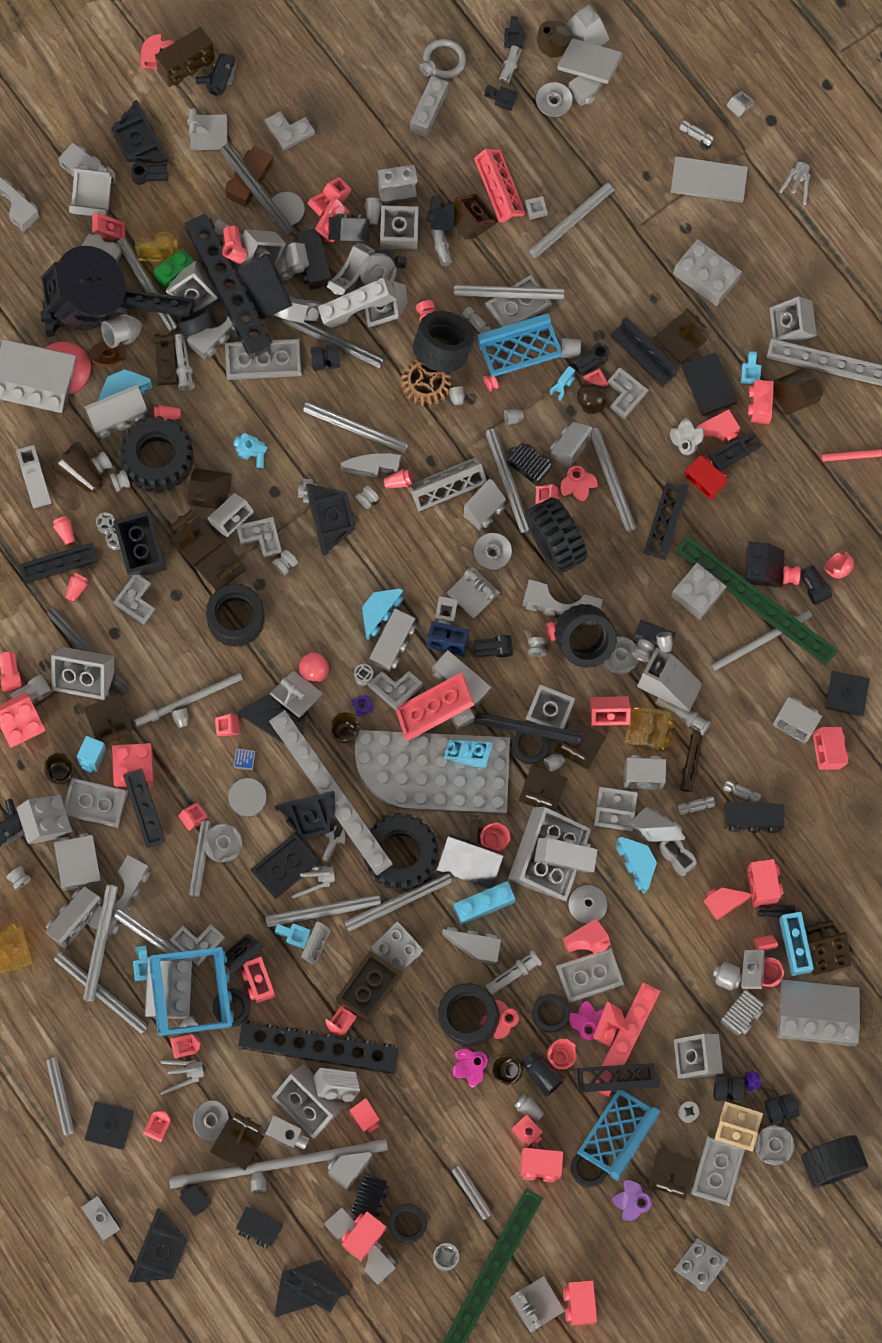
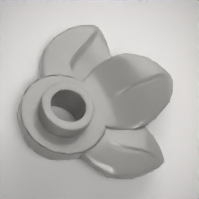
M684 418L680 422L678 429L671 428V441L676 446H679V450L683 455H692L696 451L697 445L703 440L704 429H695L691 420Z

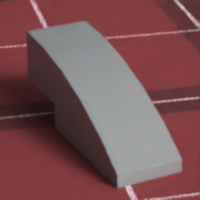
M369 454L351 458L341 463V472L378 479L379 472L394 474L399 471L401 455Z

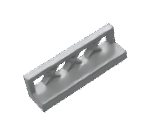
M475 457L414 482L407 488L419 512L482 486L487 480L481 463ZM479 472L481 480L476 482L470 481L472 475ZM456 481H464L461 488H452ZM439 488H446L447 490L444 495L440 497L435 495ZM424 494L428 495L427 502L420 505L418 497Z

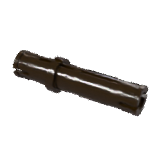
M691 734L685 768L682 769L683 778L680 790L684 792H692L694 778L697 776L696 768L703 736L699 734Z

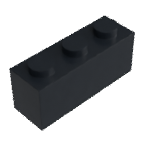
M315 228L296 232L294 243L305 244L309 262L308 267L305 268V273H303L305 284H309L310 290L327 286L331 280V274L320 234Z
M726 802L724 805V829H729L730 832L748 829V832L752 833L760 832V830H767L768 833H779V830L784 828V804Z

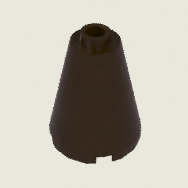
M561 21L544 22L538 30L537 45L541 52L549 57L562 56L573 38L572 32Z
M79 441L71 445L51 466L55 471L88 493L92 491L96 493L103 486L101 484L103 481L102 477Z

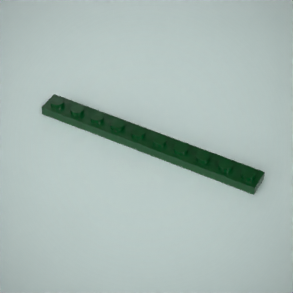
M689 536L676 549L679 555L694 566L696 563L702 566L727 586L726 591L824 666H827L837 654V649Z
M527 1188L525 1189L442 1343H466L540 1206L543 1197Z

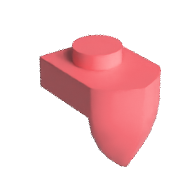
M341 1006L331 1021L325 1019V1022L332 1034L342 1036L348 1031L357 1016Z
M194 1034L170 1039L174 1059L196 1054L200 1050L201 1041Z
M165 1110L153 1112L143 1134L161 1142L170 1124L169 1114Z

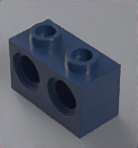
M432 621L427 636V648L445 653L448 650L454 655L464 657L469 639V629Z

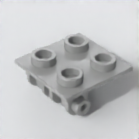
M472 567L465 571V575L447 594L452 599L458 600V605L474 619L500 592Z
M398 921L371 947L381 959L400 972L424 951Z
M697 1238L674 1268V1271L693 1283L700 1291L705 1292L729 1259Z
M544 1276L510 1297L530 1333L565 1312Z

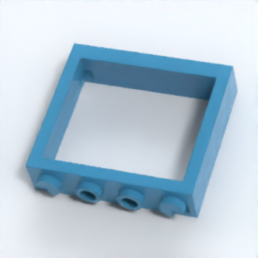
M222 947L151 955L149 957L158 1036L232 1027L234 1014L233 1011H230L229 1003L232 1002L231 992L227 990L229 974L228 971H225L224 963H227V957H225V951L223 952ZM214 955L222 1022L169 1029L161 962Z

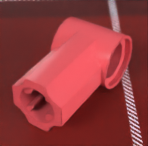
M227 226L223 229L225 245L222 249V254L226 258L241 264L247 257V249L242 247L239 228Z
M15 652L0 654L2 674L0 675L3 692L22 688L20 672H18Z

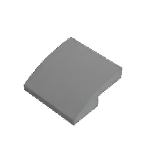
M599 786L594 826L633 831V827L629 822L635 818L638 792Z

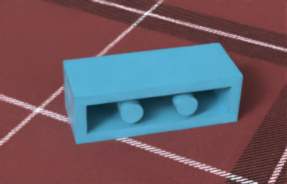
M507 881L454 903L453 909L460 925H463L513 904L515 897Z
M796 912L782 915L779 918L791 976L811 973L814 968L802 913Z

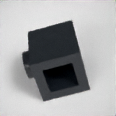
M195 1184L192 1187L188 1185L180 1191L182 1194L179 1197L194 1217L210 1206V1203L205 1198L208 1194L201 1186L197 1188Z

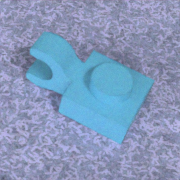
M749 351L747 364H742L741 383L754 384L755 380H760L761 365H756L757 352Z
M569 366L565 370L558 383L551 388L550 395L558 391L560 393L558 400L563 399L565 387H570L575 380V369Z
M293 923L291 929L277 924L275 934L287 937L286 943L302 949L305 948L311 932L310 929Z
M146 945L138 946L136 948L138 960L133 961L135 981L147 980L148 959Z

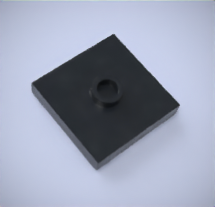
M832 671L825 709L863 716L870 679Z
M246 934L225 952L227 963H224V966L231 972H236L260 951L263 946L251 935Z
M95 1101L84 1140L124 1150L134 1111Z

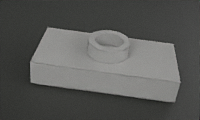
M316 922L301 958L312 965H316L331 929L323 923Z
M744 950L741 983L743 989H762L765 961L764 950Z
M98 1196L81 1207L103 1241L120 1230Z

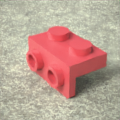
M331 199L315 228L322 235L321 240L323 242L335 241L328 240L329 217H337V214L349 215L350 213L337 199Z

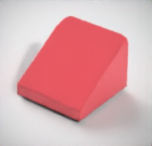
M554 484L536 486V505L550 497L559 499V488Z
M227 714L215 717L216 734L218 737L240 734L238 715Z
M198 802L183 809L179 814L180 820L189 831L201 824L202 821L208 819L207 814Z
M772 935L754 939L756 950H764L766 952L775 950L778 946V942Z

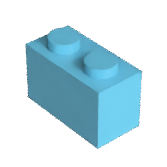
M85 737L77 754V759L83 770L90 773L92 771H99L107 753L105 744L91 737Z

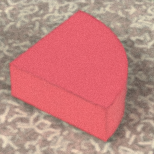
M600 368L583 376L587 384L593 383L601 388L608 386V382Z

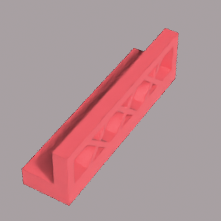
M483 150L474 160L499 223H505L512 216L523 217L526 212L501 150Z

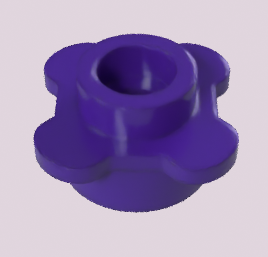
M368 695L352 700V706L355 707V714L358 717H361L364 713L373 712L374 708L370 704Z
M753 1070L750 1073L746 1072L744 1076V1084L749 1092L752 1089L756 1090L761 1085L759 1074Z

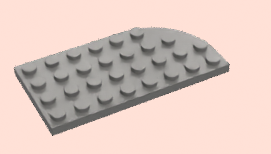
M359 731V735L355 739V760L358 773L369 791L386 804L408 810L507 814L510 737L422 733L408 741L404 737L403 732ZM449 740L493 743L487 767H471L445 759L444 755Z

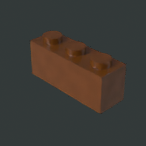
M253 146L251 151L248 150L243 158L245 166L258 183L261 184L273 165V155ZM235 171L234 178L226 184V196L232 201L247 207L254 194Z

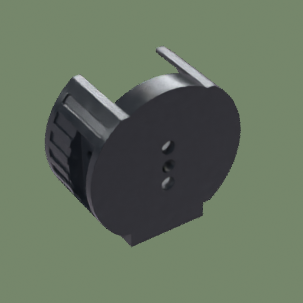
M78 246L70 249L58 262H54L41 277L46 312H53L60 322L74 329L91 330L101 326L102 322L108 320L123 303L126 288L124 275L117 264V260L106 251L97 247Z

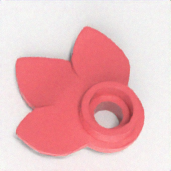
M575 465L569 468L567 477L562 480L561 493L563 496L572 493L577 500L584 502L588 497L589 488L598 487V483L593 474L586 473L584 468ZM578 473L580 477L575 478L573 474Z
M495 1000L500 1017L494 1038L501 1039L506 1037L510 1029L517 1025L519 1014L515 1009L508 1008L503 1001ZM487 1014L480 1021L482 1026L487 1020ZM512 1015L513 1020L509 1022L505 1017Z

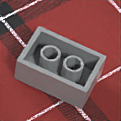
M697 239L676 264L673 275L715 306H718L739 281L742 271Z

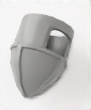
M119 315L116 318L102 322V336L110 348L117 347L120 342L128 345L139 335L142 323L134 317Z

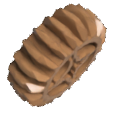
M417 359L414 360V365L412 363L408 364L409 369L403 370L405 375L401 376V380L404 381L401 383V387L405 388L403 390L404 394H409L408 400L414 398V404L420 401L423 407L425 402H428L430 407L432 406V401L435 404H439V399L444 400V394H449L448 388H451L449 372L431 370ZM418 372L419 379L412 384L411 379ZM423 378L424 380H429V384L423 383ZM441 379V386L434 391L433 385L437 383V380ZM423 390L426 391L428 394L421 393L419 391Z

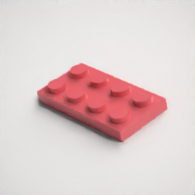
M461 672L407 701L396 710L404 737L409 741L474 706L475 703L465 676Z

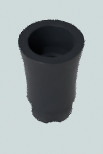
M534 1051L521 1062L528 1075L538 1085L545 1097L552 1094L566 1079Z

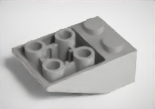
M656 647L637 687L689 712L702 683L674 655L667 652L663 653Z

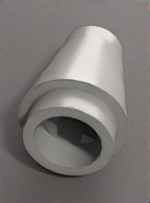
M367 198L364 206L366 217L370 219L369 226H378L382 206L381 199Z
M522 1094L514 1104L517 1111L528 1115L529 1118L536 1122L544 1114L530 1095Z

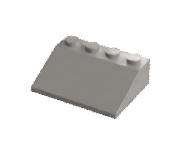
M3 339L0 347V399L63 413L67 410L77 355Z
M533 807L508 880L556 899L567 901L577 871L535 862L538 838H546V835L557 836L559 841L570 839L574 840V844L579 845V843H587L591 829L546 807Z
M782 979L777 1038L854 1047L859 1043V988Z

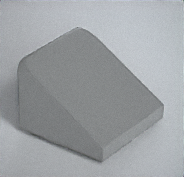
M741 90L732 96L727 107L740 117L755 102Z

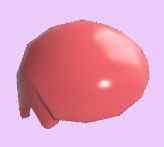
M838 552L827 561L824 567L825 571L836 579L849 575L854 566V559L849 553L844 552L846 555Z
M308 653L301 658L298 665L299 673L307 681L321 682L328 676L330 671L329 662L318 653Z
M498 822L486 825L479 836L481 845L497 851L504 850L511 839L509 829L504 824Z
M767 957L764 961L762 985L774 987L782 981L784 967L779 960Z
M560 1038L553 1042L547 1051L550 1065L557 1070H566L572 1067L577 1058L576 1045L569 1039Z

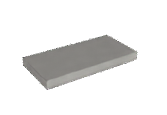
M676 156L670 192L743 203L748 167Z
M300 339L272 340L270 351L252 359H249L241 342L225 343L227 380L302 376Z

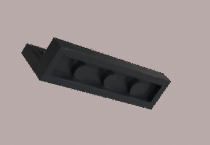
M625 317L621 322V326L611 333V337L663 388L676 376L678 368Z
M667 483L665 484L643 552L644 554L665 560L688 490L687 485L681 484L679 488ZM667 490L677 492V498L669 502L666 496ZM668 506L672 514L664 519L661 509ZM663 523L666 533L658 536L655 527ZM658 541L661 546L659 553L649 550L651 543Z
M654 1063L577 1068L578 1092L660 1087V1080L654 1079ZM642 1068H648L649 1079H641L637 1075ZM623 1069H627L632 1074L627 1081L618 1076ZM605 1070L614 1075L609 1082H605L600 1077ZM589 1071L595 1076L590 1083H584L583 1072Z

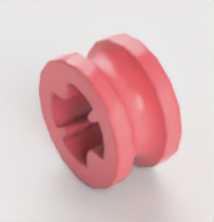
M491 374L489 377L484 376L489 392L493 388H499L495 376L492 377Z

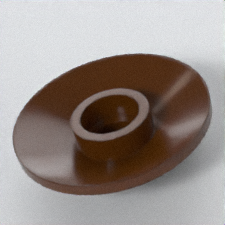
M103 341L95 344L90 349L89 355L95 364L113 366L125 360L127 349L121 343L115 348H110Z

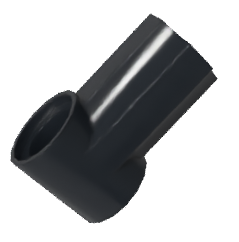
M136 162L131 168L132 181L138 185L149 181H168L167 164ZM140 171V172H143L144 174H143V175H137V174H135V173Z
M603 343L595 344L591 350L572 361L574 368L582 375L597 365L604 364L608 359L609 349ZM597 351H602L605 353V355L599 357L595 353Z
M814 565L800 571V577L808 589V596L814 605L832 597L830 587L826 582H823Z
M498 635L491 639L474 640L476 657L496 656L503 658L513 655L511 635Z

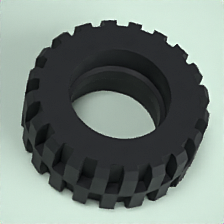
M152 416L147 417L145 422H142V420L137 421L135 428L131 426L128 429V435L124 434L122 438L123 444L120 445V457L123 469L127 473L129 480L135 482V485L139 488L144 486L145 490L150 492L152 489H156V492H162L163 488H167L169 491L173 489L172 485L176 484L179 486L182 483V478L186 479L189 475V470L192 469V460L194 459L192 443L188 433L183 431V427L179 423L175 425L174 420L168 418L165 421L161 416H157L155 420H152ZM152 441H164L173 446L175 456L164 467L150 468L141 463L139 459L141 449Z
M550 497L528 509L526 520L532 536L546 561L556 572L564 573L586 560L588 553L583 542L584 540L570 513L559 499Z
M394 813L392 817L387 815L383 817L382 821L378 820L369 831L382 849L384 843L389 838L396 835H405L417 843L419 857L415 864L409 868L397 869L390 866L378 875L375 874L364 858L369 874L375 878L377 883L384 884L385 888L390 889L392 887L397 891H401L403 888L410 890L413 889V886L423 884V881L431 876L438 857V843H436L434 832L432 833L430 830L431 827L427 823L424 824L419 817L413 818L412 814L407 813L406 816Z

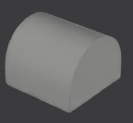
M562 338L561 350L563 356L561 358H578L581 352V339Z

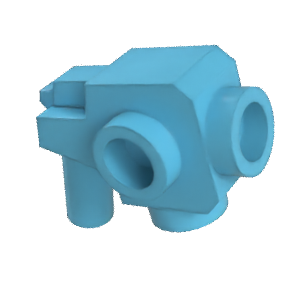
M246 433L241 436L237 435L233 443L238 453L237 456L246 460L250 456L257 457L256 468H264V453L268 449L265 443Z

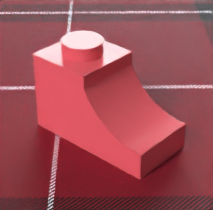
M729 409L696 427L704 429V437L713 436L720 439L721 442L734 440L738 437L737 434L740 430Z
M597 919L592 920L563 938L565 948L569 953L585 949L596 954L606 950L611 945L608 934Z
M366 1098L350 1109L351 1117L363 1133L368 1131L370 1134L379 1127L377 1123L380 1122V1119Z

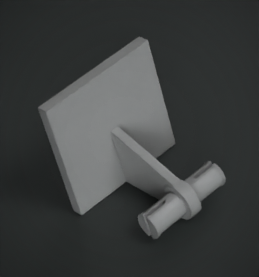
M189 109L187 125H189L191 151L220 150L222 146L227 144V114L196 115V109Z
M292 671L281 680L280 684L270 692V695L300 718L323 696V693L297 672Z

